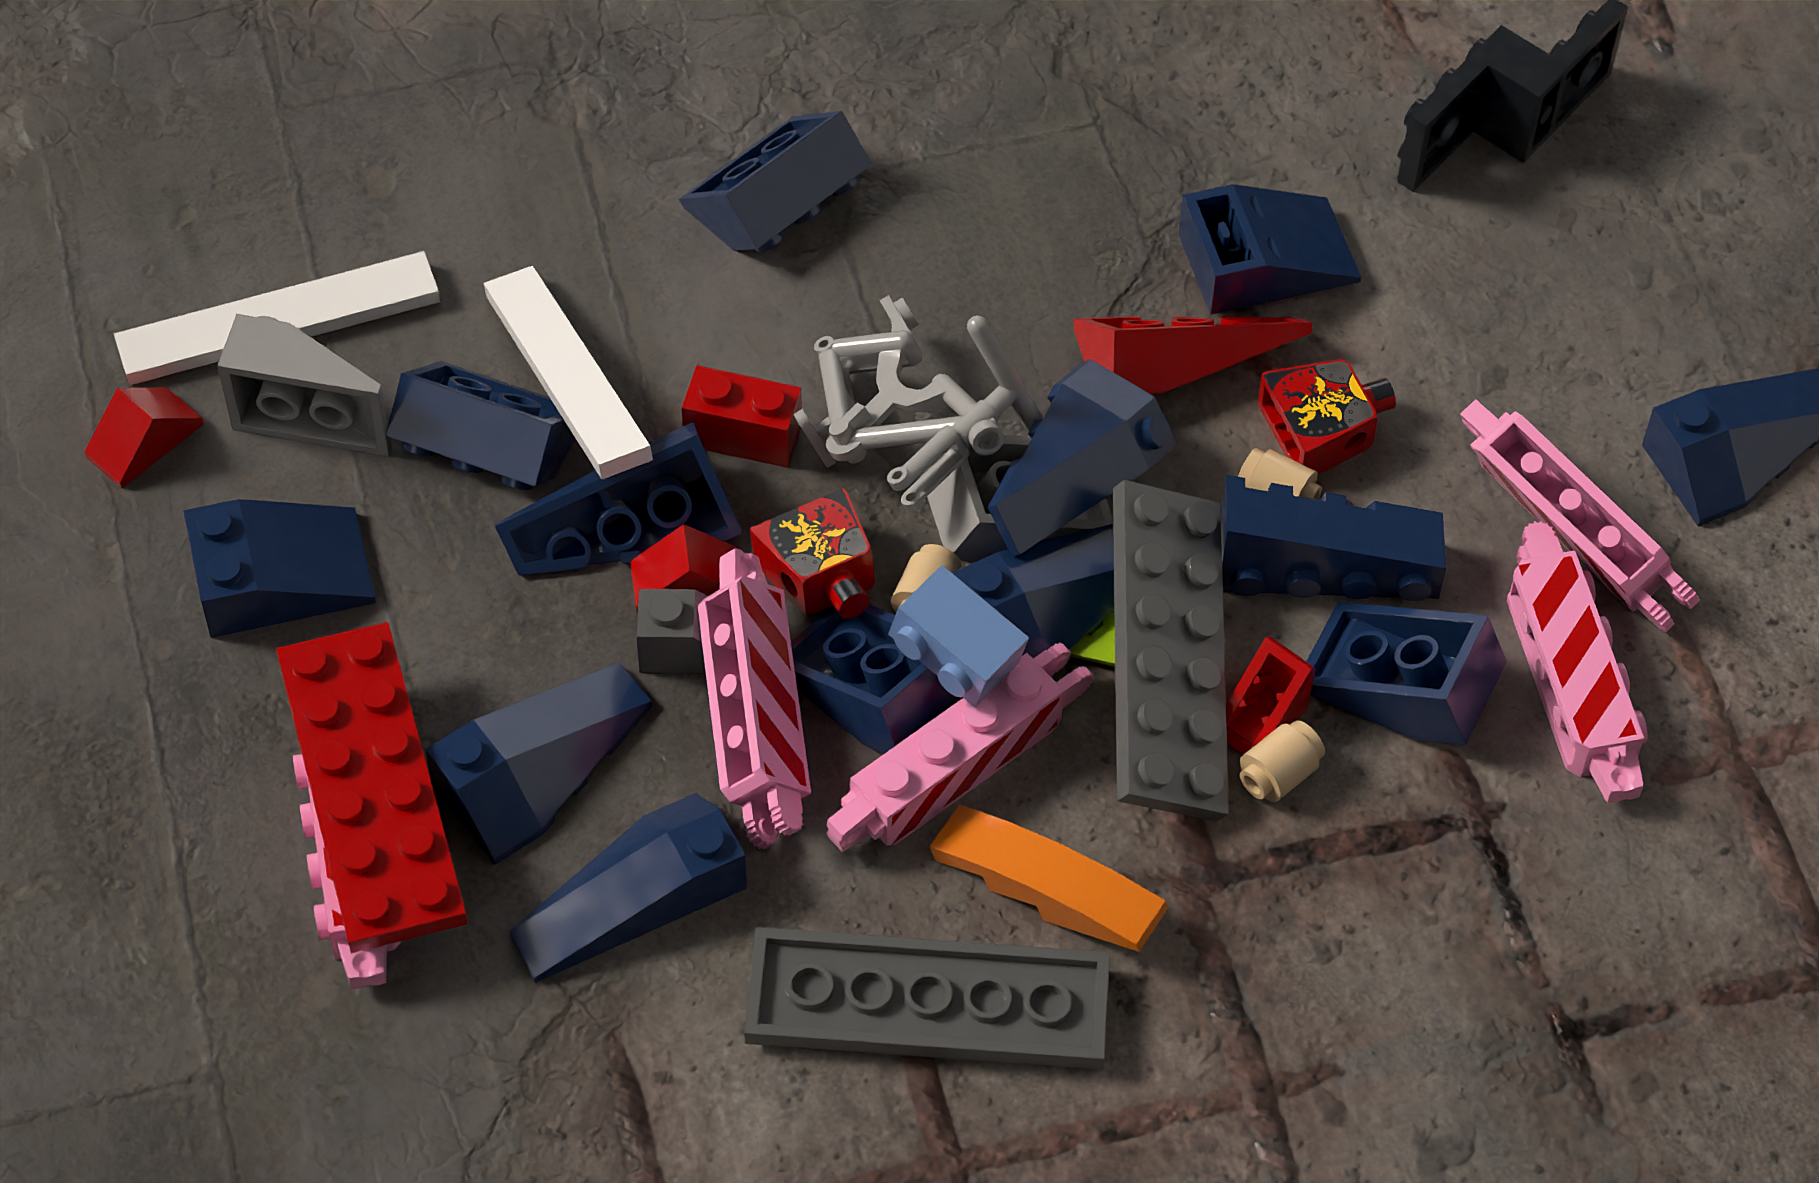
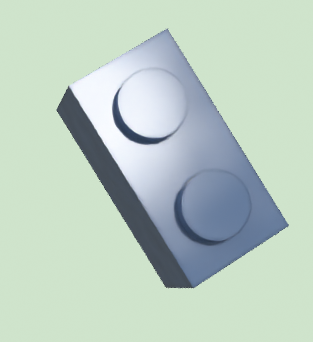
M943 565L898 607L888 634L894 639L897 647L905 656L922 662L938 676L940 683L949 693L956 697H963L974 707L1018 665L1029 640L1027 635Z

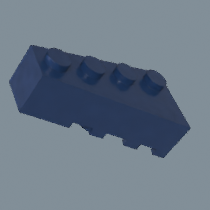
M1226 475L1221 505L1223 592H1235L1242 596H1253L1259 593L1291 594L1299 598H1307L1314 595L1346 596L1351 599H1366L1369 597H1401L1408 601H1421L1426 598L1439 599L1446 571L1443 513L1374 501L1367 508L1355 507L1346 499L1345 495L1325 492L1322 499L1315 500L1294 496L1293 486L1271 483L1268 491L1245 487V478Z

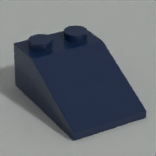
M237 499L183 510L200 599L210 638L376 603L355 507Z
M1347 602L1337 603L1306 661L1315 667L1310 696L1416 740L1460 745L1467 744L1507 663L1488 615Z
M868 604L867 608L860 615L846 619L841 617L833 606L791 641L797 690L862 744L886 753L963 698L949 693L942 686L935 673L919 660H912L899 650L894 639L888 635L895 617L894 614Z

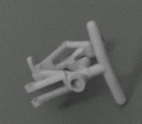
M888 295L881 299L880 302L891 319V332L840 339L824 336L818 339L814 345L819 358L829 417L813 425L804 409L799 410L793 415L827 468L837 463L836 460L848 461L853 464L858 463L865 458L869 449L926 443L902 467L894 468L888 474L887 481L896 491L906 489L950 448L902 495L901 503L908 512H916L925 505V498L970 456L968 449L971 446L980 455H990L1001 448L1005 437L996 422L999 421V416L1010 405L1013 407L1027 433L1034 421L1043 419V415L986 318L979 315L973 316L968 320L967 330L999 384L987 398L976 402L946 374L936 375L932 382L921 390L907 388L901 384L899 377L901 369L918 365L923 358L922 350L910 332L911 329L919 324L903 297L893 303ZM877 371L876 383L879 393L866 406L858 402L855 404L850 374ZM951 407L959 415L880 426L896 408L909 412L936 413Z

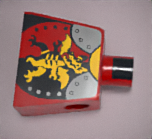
M1343 359L1263 372L1258 406L1284 455L1316 471L1319 475L1368 450L1373 445L1378 422L1377 414L1394 409L1396 407V397L1393 387L1387 378L1361 385L1350 363Z
M844 488L750 528L753 554L759 557L765 577L775 587L783 589L784 596L803 614L813 615L834 605L841 617L849 619L860 615L867 608L869 597L866 591L875 585L873 555L849 495Z

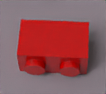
M696 365L681 408L682 426L694 422L707 451L788 468L801 430L793 414L802 409V388Z

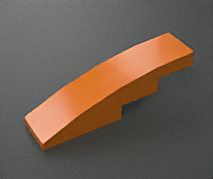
M961 804L958 805L929 846L937 862L983 876L989 891L1037 906L1043 921L1140 952L1169 908L1166 900L1116 871L1056 841L1009 821Z

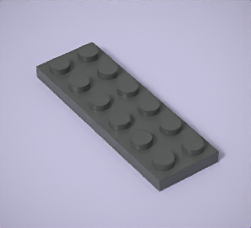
M1123 480L1113 488L1117 801L1218 821L1229 814L1221 503Z
M756 927L745 1024V1044L1103 1070L1110 952Z

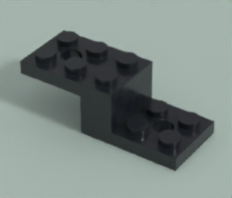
M1607 0L1597 11L1589 10L1579 22L1575 33L1567 41L1559 40L1549 54L1503 25H1500L1486 40L1483 38L1478 39L1469 50L1465 61L1456 70L1449 68L1439 79L1435 91L1425 100L1422 98L1417 99L1409 108L1404 118V125L1407 126L1405 140L1397 154V157L1401 160L1397 182L1414 192L1473 132L1524 163L1611 75L1628 6L1619 0Z

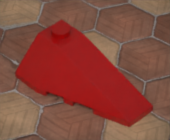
M1141 316L1074 318V332L1084 361L1093 360L1151 394L1165 393L1311 334L1312 322L1291 316H1225L1220 318V325H1214V320L1173 316L1171 327H1165V322L1142 320Z

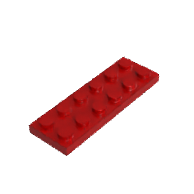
M389 622L276 648L351 954L467 925V916Z

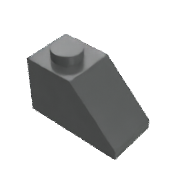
M639 589L636 635L639 673H706L698 605L708 597L707 595L693 589Z

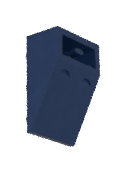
M1236 184L1183 195L1178 235L1210 315L1361 282L1360 273L1327 197Z

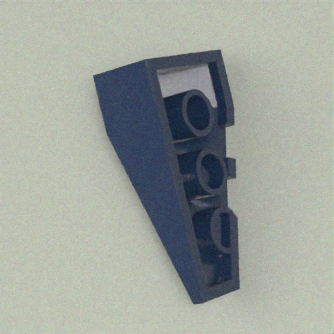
M1093 360L1082 362L1053 386L1047 397L1051 404L1043 419L1034 421L1028 432L1032 439L1021 459L1012 461L988 506L989 512L1011 557L1020 555L1113 494V488L1123 480L1132 481L1148 471L1177 446L1170 425L1153 395Z
M1819 368L1699 389L1653 407L1642 446L1697 526L1745 508L1757 497L1758 492L1774 477L1778 479L1790 468L1791 463L1806 449L1813 448L1819 443Z
M694 422L648 442L651 447L652 461L601 479L595 470L495 523V528L517 574L526 575L584 568L586 565L622 561V564L631 563L632 559L683 524L722 541L743 533Z
M1113 524L1040 541L1020 555L1012 557L1008 549L999 551L952 574L1029 637L1022 656L1028 653L1032 658H1035L1043 651L1048 650L1050 646H1054L1055 643L1058 644L1059 642L1070 650L1086 634L1091 636L1102 627L1103 619L1114 610Z
M620 662L476 718L426 748L425 752L431 784L496 865L542 836L555 821L556 812L572 794L577 795L588 783L587 776L605 755H611L650 710L652 701Z
M694 793L640 818L512 928L510 936L534 983L539 982L747 889L745 853L720 809L699 794Z

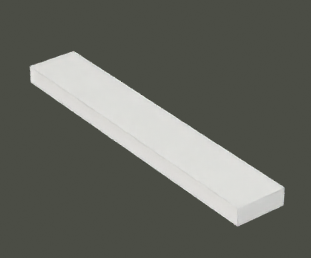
M422 251L114 333V337L130 386L219 362L236 314L253 317H273L279 321L291 323L312 337L439 303L440 298L425 252Z
M530 266L485 282L484 288L487 299L600 478L604 479L652 461L650 444L534 267Z

